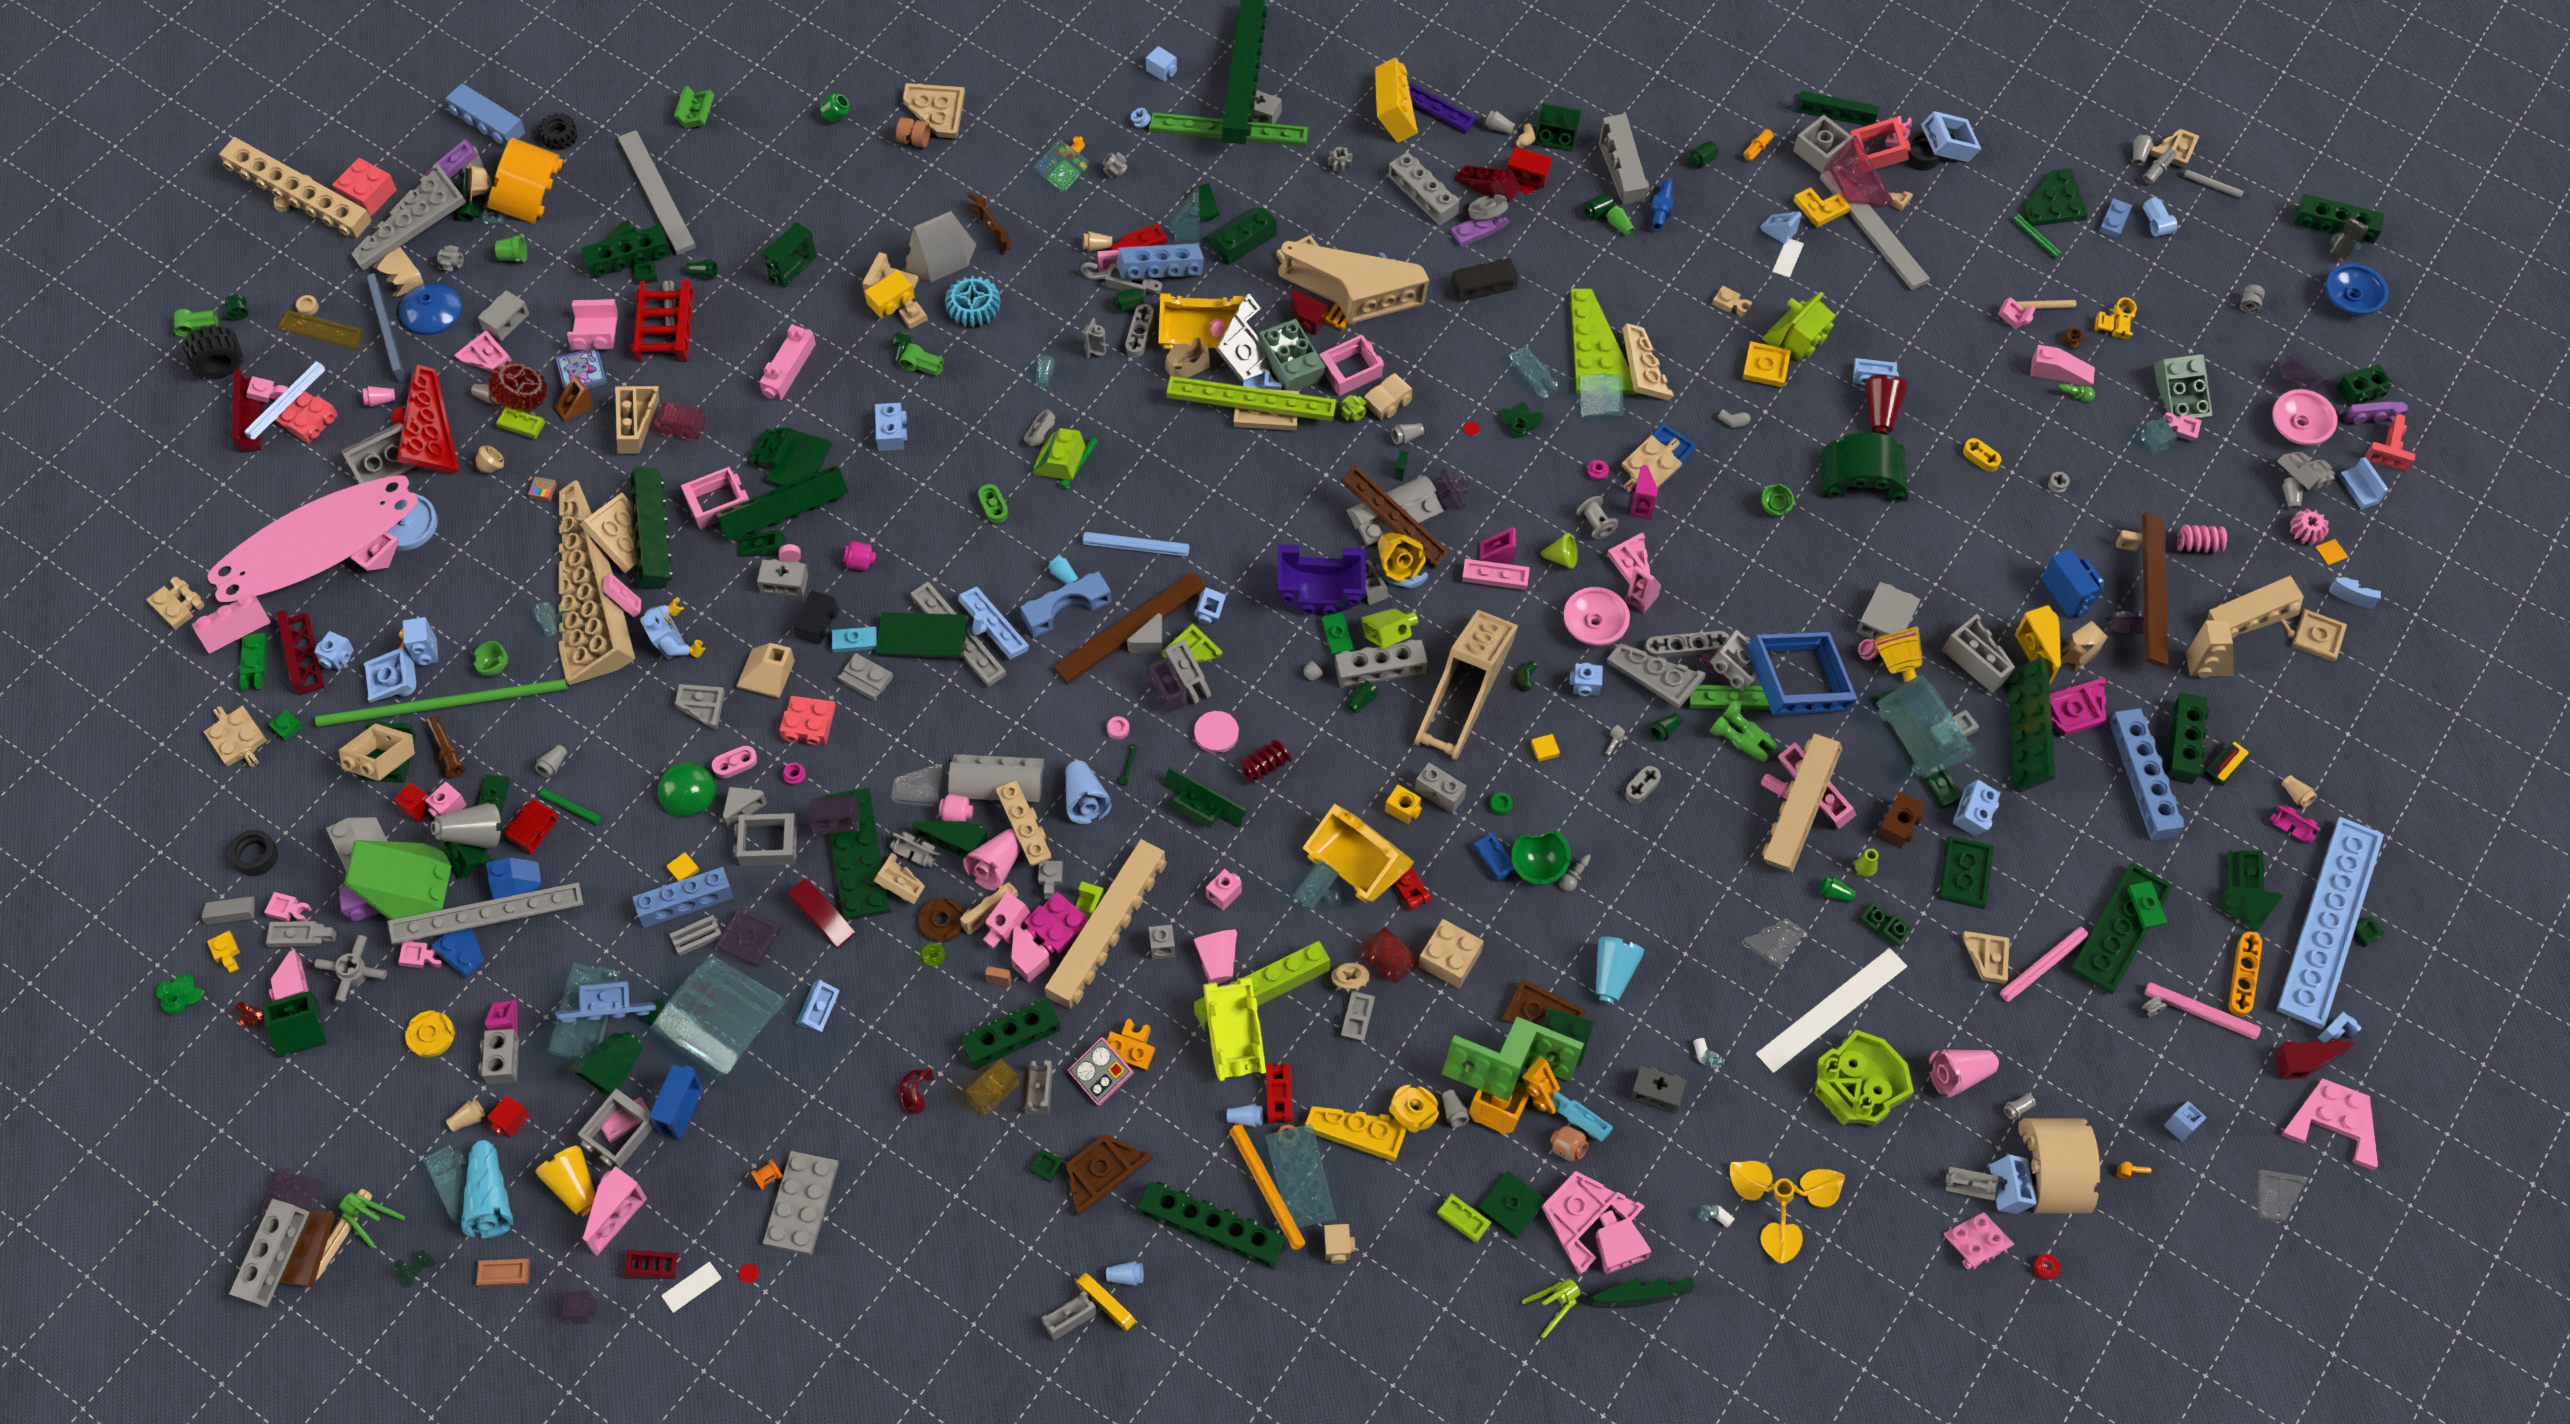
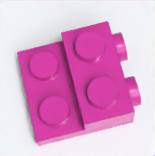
M1056 892L1043 907L1039 905L1024 923L1026 930L1031 933L1034 939L1038 937L1043 942L1042 946L1049 953L1055 952L1061 956L1077 939L1089 918L1060 893Z

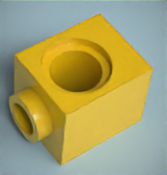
M1397 785L1386 801L1385 812L1408 825L1413 818L1417 819L1421 813V797ZM1408 804L1410 807L1403 808L1400 805Z

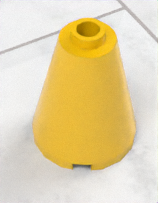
M576 1145L554 1155L555 1159L549 1163L545 1161L535 1172L576 1216L582 1214L585 1217L591 1213L596 1193L582 1149Z

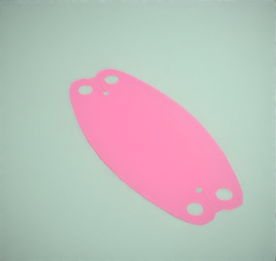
M390 476L334 492L286 514L261 529L227 554L209 572L208 580L211 584H216L218 588L215 592L216 599L220 602L237 601L244 595L254 593L258 596L278 590L318 574L366 547L403 519L417 504V496L414 493H410L407 489L409 485L407 477ZM392 482L398 483L399 486L395 491L387 492L385 490L388 484ZM400 500L407 501V506L404 509L396 510L394 508L396 502ZM230 566L231 572L228 575L222 577L218 575L222 567ZM239 585L237 593L233 595L226 594L229 586Z

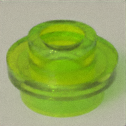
M930 943L922 950V959L929 966H937L944 961L945 950L937 943ZM932 953H937V954H938L937 957H935V958H930V955H931Z

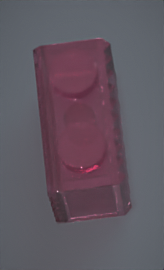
M663 401L655 424L658 432L662 435L671 436L673 434L679 435L684 439H699L706 416L702 407Z

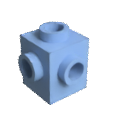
M329 631L324 639L317 644L314 653L319 659L318 663L321 666L340 671L343 665L349 661L354 649L347 638Z
M1590 663L1576 664L1575 670L1570 672L1569 685H1573V694L1599 696L1602 687L1603 666Z

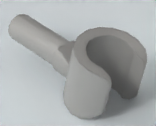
M1616 725L1610 732L1614 739L1604 753L1606 756H1610L1618 742L1624 739L1625 731L1619 725Z

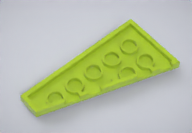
M1571 289L1576 394L1639 395V393L1634 392L1628 364L1592 289Z

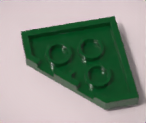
M2071 168L2052 170L2027 202L2023 213L2030 225L2040 226L2087 219L2088 213Z

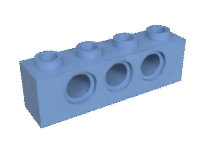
M1198 243L1122 247L1118 250L1117 266L1122 279L1202 275L1204 262Z
M721 867L633 896V901L643 928L733 899L734 897L725 870Z

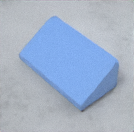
M821 980L814 982L796 1024L821 1033L840 990Z

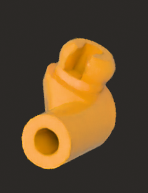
M1081 136L1073 137V145L1071 147L1059 150L1060 155H1063L1061 159L1068 158L1070 154L1077 156L1082 151L1085 143Z

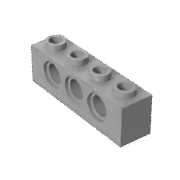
M1407 640L1404 643L1393 644L1384 649L1381 647H1366L1359 651H1344L1335 655V669L1340 688L1360 685V683H1364L1366 680L1373 683L1427 672L1428 661L1422 640ZM1398 657H1405L1406 659L1401 660ZM1360 664L1363 667H1356L1355 665Z
M271 1200L229 1293L230 1295L268 1307L310 1213L309 1211L279 1200Z

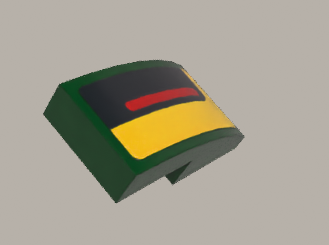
M2233 739L2205 770V773L2224 786L2252 752Z

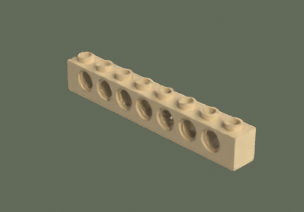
M236 137L219 154L223 161V166L229 171L238 172L245 180L254 181L260 188L272 191L280 199L285 198L294 207H301L310 216H317L328 226L337 227L346 236L351 235L357 239L372 221L366 209Z

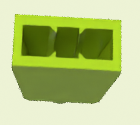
M1390 609L1361 617L1365 638L1383 649L1411 637V626L1418 624L1415 612L1404 614L1397 609Z

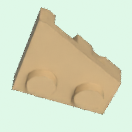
M1964 931L1962 935L1963 941L1981 980L2006 984L2008 981L2009 938Z

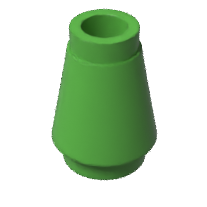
M1615 206L1606 214L1607 222L1625 236L1635 229L1623 208Z

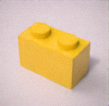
M899 270L865 290L867 304L881 319L891 315L896 309L915 298L913 285Z

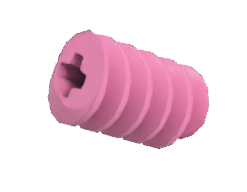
M2185 524L2177 535V549L2179 552L2183 550L2184 546H2186L2187 552H2190L2192 546H2194L2197 553L2201 547H2203L2204 553H2207L2210 547L2212 553H2217L2218 547L2223 553L2226 548L2227 533L2222 526L2217 528L2209 526L2207 528L2205 525L2200 527L2193 525L2190 527Z

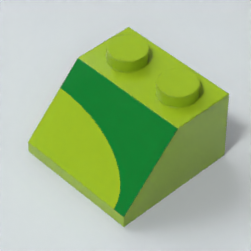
M1060 428L1045 438L1032 471L1033 475L1073 480L1086 447L1080 431Z

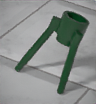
M468 168L464 169L463 197L466 203L457 208L456 215L464 222H471L475 217H479L480 210L488 196V193L483 194L477 207L474 206L473 202L470 204V201L467 200Z

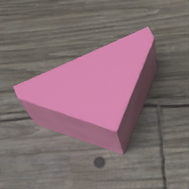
M386 531L366 547L353 554L351 560L367 571L389 568L399 540Z

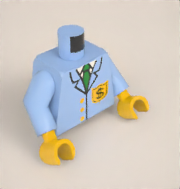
M674 599L668 606H657L646 611L645 616L640 621L651 642L667 659H671L674 656L689 655V653L698 658L703 654L706 649L701 647L703 642L695 640L691 647L685 644L670 616H677L684 609V607L677 606L680 602L679 599Z

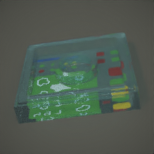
M1058 139L1034 165L1033 169L1065 193L1090 165V162Z

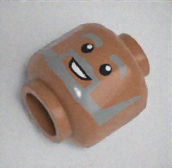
M1564 1126L1560 1130H1555L1550 1140L1553 1143V1152L1569 1162L1582 1159L1588 1149L1586 1136L1570 1126Z

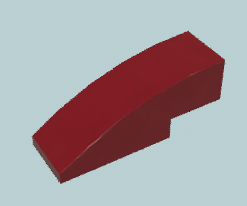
M806 877L788 892L790 900L837 949L855 934L854 930Z

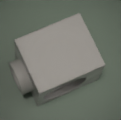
M1172 925L1149 927L1152 960L1175 957Z

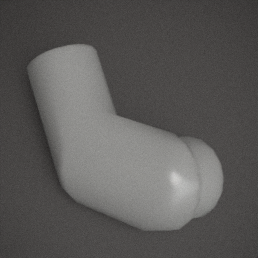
M1723 409L1718 415V419L1731 428L1745 426L1751 420L1750 415L1744 412L1731 415Z

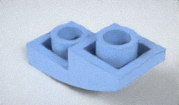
M2336 577L2329 587V592L2339 599L2367 609H2374L2381 599V591L2359 588L2358 580L2346 577Z

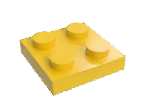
M1750 341L1742 379L1783 388L1791 350Z

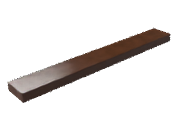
M2146 512L2142 515L2145 662L2164 668L2168 665L2165 519Z
M1191 572L1054 665V670L1068 685L1127 645V640L1158 613L1162 615V620L1200 595L1207 586L1194 572Z

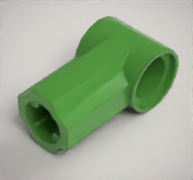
M180 309L174 313V333L180 337H186L188 334H192L194 330H199L204 326H219L215 310L192 313L189 310Z
M912 343L907 345L899 360V365L907 371L913 372L917 369L935 376L940 375L944 364V358L926 353L920 346Z

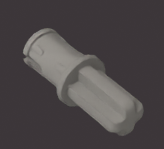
M2168 148L2158 160H2154L2151 168L2142 176L2144 181L2148 184H2153L2160 174L2166 172V167L2177 155L2176 151Z

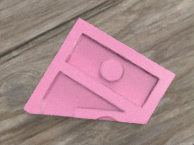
M484 331L454 355L460 362L493 373H497L512 361L509 355L487 331Z

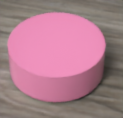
M787 544L779 549V560L781 562H798L801 559V550L796 545Z
M1117 716L1108 721L1107 733L1111 738L1121 740L1129 734V722L1125 718Z

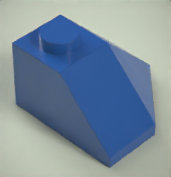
M509 857L486 863L493 899L537 891L542 885L538 862Z

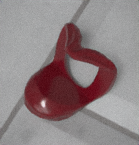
M931 1067L909 1072L899 1084L898 1096L904 1110L909 1114H919L925 1109L924 1099L916 1087L924 1078L930 1081L935 1079ZM915 1074L919 1075V1077L909 1087L906 1088L911 1078Z

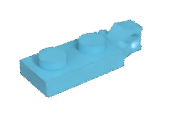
M1555 1092L1551 1097L1556 1109L1555 1113H1560L1567 1117L1571 1124L1587 1131L1591 1138L1602 1142L1612 1131L1613 1126L1577 1101H1570L1559 1092Z

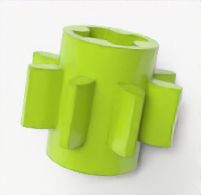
M1350 395L1346 397L1341 403V409L1343 410L1341 415L1347 421L1349 419L1351 421L1360 420L1366 414V407L1364 406L1366 402L1361 396L1357 397L1355 395L1353 397Z

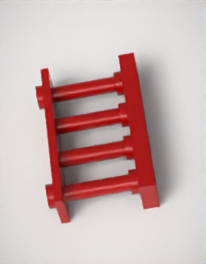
M681 280V288H678L677 291H648L645 281H640V287L636 290L638 307L634 342H631V353L635 354L637 362H642L643 352H673L677 354L679 362H688L694 290L690 280ZM648 299H678L679 306H676V308L647 309ZM676 316L678 318V323H675L673 326H646V317ZM645 334H675L676 341H673V343L644 344Z

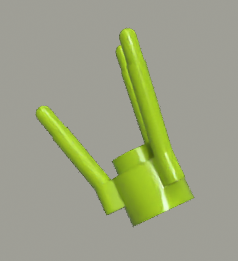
M1570 1278L1563 1283L1558 1282L1554 1286L1522 1300V1304H1526L1554 1292L1553 1295L1542 1302L1543 1305H1547L1556 1299L1561 1304L1566 1303L1541 1334L1542 1339L1553 1330L1568 1310L1577 1304L1575 1298L1580 1296V1290Z

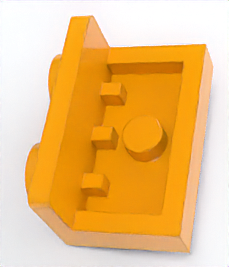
M1539 1056L1522 1078L1527 1092L1534 1101L1533 1105L1541 1112L1547 1111L1554 1114L1556 1109L1551 1097L1560 1090V1087L1547 1060Z

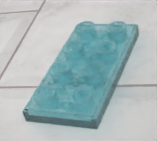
M1313 1124L1265 1135L1279 1194L1297 1228L1300 1229L1336 1220Z

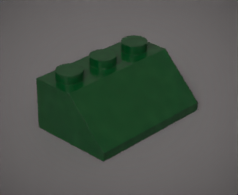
M1251 208L1206 235L1204 240L1230 265L1277 236V220L1265 208Z

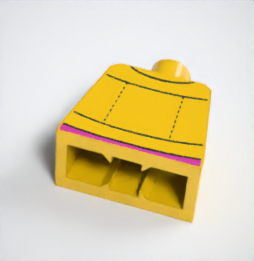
M1918 626L1877 637L1876 647L1891 674L1901 672L1904 682L1917 679L1914 668L1922 665Z

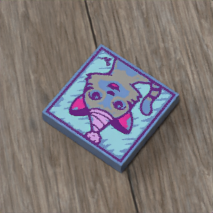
M598 349L584 350L556 357L564 390L574 375L578 376L587 389L607 384Z

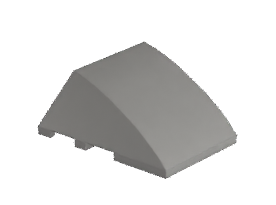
M950 211L913 228L909 243L910 253L905 259L907 265L902 271L917 275L919 280L931 283L968 267L976 243Z

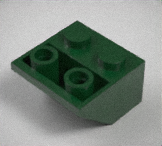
M1543 102L1534 144L1573 151L1582 109Z
M311 991L262 1005L266 1027L279 1058L327 1043L319 1001Z

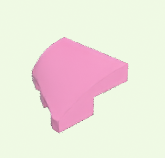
M1236 929L1220 931L1194 939L1195 947L1209 983L1215 982L1220 984L1233 979L1237 938Z

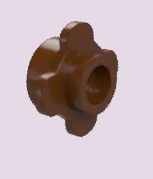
M2075 327L2068 328L2066 334L2061 336V342L2066 343L2073 349H2078L2080 343L2085 340V335L2082 331Z

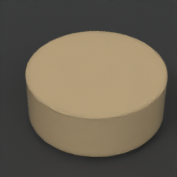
M311 295L302 296L296 301V308L299 314L303 316H311L318 311L319 305Z

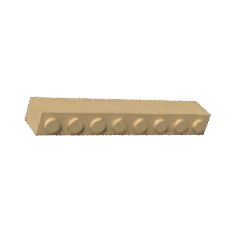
M1142 839L1139 841L1046 985L1045 993L1047 998L1070 1010L1074 1003L1078 1004L1084 993L1083 989L1087 984L1090 985L1095 978V970L1099 965L1102 966L1105 963L1109 948L1117 944L1122 928L1126 929L1129 925L1134 909L1138 910L1143 902V895L1146 891L1149 892L1152 889L1157 873L1163 872L1167 863L1165 861V851Z

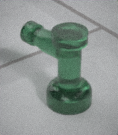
M422 1249L417 1254L418 1261L411 1268L402 1260H398L394 1264V1268L401 1273L398 1278L408 1287L413 1284L411 1281L425 1267L431 1268L436 1263Z

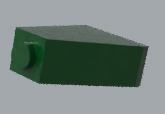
M630 1032L614 1033L573 1063L568 1071L601 1094L611 1095L615 1089L620 1090L642 1052L644 1045L637 1041L638 1037Z

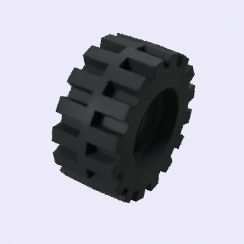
M554 113L553 116L551 114L547 115V119L544 117L542 119L543 122L539 124V132L546 147L549 146L552 150L554 148L556 150H560V148L565 150L566 146L571 147L572 143L576 142L578 132L574 120L568 114L565 116L564 113H560V115ZM564 129V131L559 134H553L555 130Z

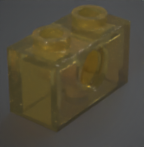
M1000 1058L966 1090L967 1099L985 1117L1019 1085L1018 1075Z

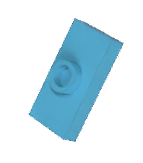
M876 627L832 630L833 653L876 650Z

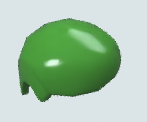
M1782 484L1768 485L1762 493L1761 504L1769 515L1782 516L1789 513L1792 509L1794 495L1789 488Z
M497 641L485 642L474 651L476 662H473L476 670L483 676H495L503 672L508 663V654Z

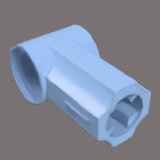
M2154 197L2144 203L2143 209L2150 220V230L2154 237L2177 231L2176 218L2173 215H2168L2160 199Z

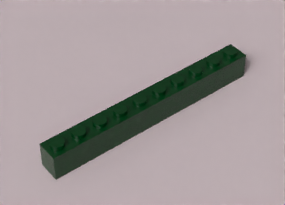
M1241 0L1222 126V143L1246 144L1247 136H1251L1252 124L1249 123H1253L1254 112L1251 109H1255V97L1252 96L1257 94V84H1254V82H1258L1259 70L1256 69H1260L1261 57L1258 56H1262L1263 45L1260 43L1264 42V31L1262 30L1266 28L1268 6L1264 5V0Z

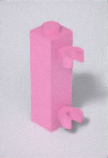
M793 324L788 329V337L771 363L768 362L764 368L765 374L759 382L762 394L770 399L774 398L780 401L783 399L816 345L812 331Z

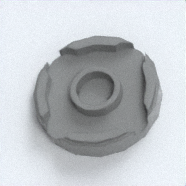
M1495 194L1494 198H1489V196L1480 197L1469 205V216L1476 220L1496 217L1507 210V198L1499 194Z

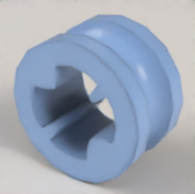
M1138 108L1131 114V120L1138 128H1142L1150 122L1151 117L1145 108Z

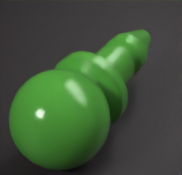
M2068 384L2058 385V388L2063 392L2074 395L2075 399H2080L2082 402L2089 403L2095 398V391L2092 387H2083L2082 385L2075 387Z

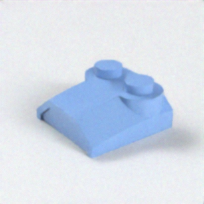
M399 648L364 663L369 702L378 701L397 694L406 697L415 690L414 662L405 648Z

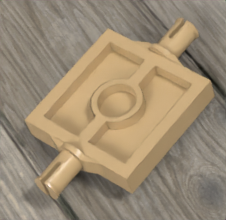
M1651 435L1622 462L1621 466L1631 476V479L1623 485L1624 489L1630 492L1636 486L1642 465L1649 467L1656 486L1659 488L1682 466V463L1672 453L1680 445V442L1673 438L1665 446Z
M242 705L228 715L221 706L217 707L219 712L214 709L213 712L219 721L203 732L223 762L229 767L238 760L246 759L250 767H254L255 764L257 765L259 761L253 752L268 740L246 708Z

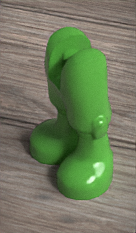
M1735 699L1709 732L1715 736L1728 738L1737 749L1743 750L1761 762H1766L1769 758L1768 754L1757 745L1760 743L1771 752H1774L1778 746L1757 724L1747 721L1740 714L1741 704ZM1728 722L1738 727L1743 733L1737 732Z

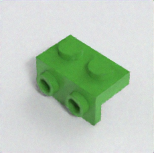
M684 86L674 114L675 118L685 129L705 125L715 94L710 89L694 93L689 86Z

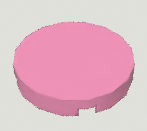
M1223 711L1205 713L1195 724L1194 735L1196 743L1202 750L1209 753L1227 752L1238 741L1239 728L1237 722L1231 715Z

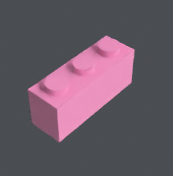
M252 593L240 597L238 601L230 605L220 607L216 612L208 616L200 617L192 626L210 654L271 623L256 595Z

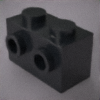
M811 590L793 625L796 637L821 644L824 637L829 635L832 620H835L839 613L836 598Z

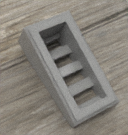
M1368 559L1365 561V571L1369 569L1368 572H1365V599L1369 605L1387 599L1388 590L1371 560Z

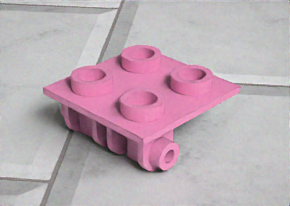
M1984 1212L1943 1233L1966 1259L1963 1261V1264L1967 1270L1970 1268L1974 1270L1982 1262L1987 1263L1989 1259H1995V1256L2006 1253L2007 1249L2014 1245Z

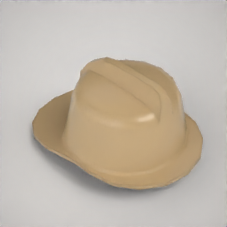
M468 163V193L471 204L473 196L487 193L488 189L492 187V181L484 168L472 166L471 163Z

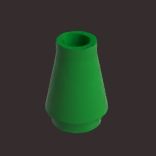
M1826 876L1820 887V893L1824 894L1826 898L1851 903L1856 895L1855 889L1850 888L1834 876Z

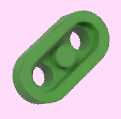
M992 484L982 486L978 492L979 501L988 520L992 523L1004 522L1008 518V508L998 487Z

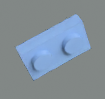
M1855 358L1853 383L1865 385L1867 378L1886 374L1889 379H1894V376L1899 377L1897 363Z

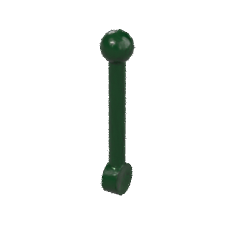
M1135 743L1130 746L1131 753L1124 775L1119 779L1121 786L1128 785L1127 777L1135 752L1139 749V746Z

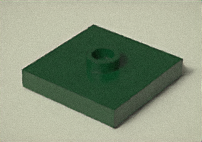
M1507 1171L1479 1206L1478 1210L1518 1239L1547 1200Z

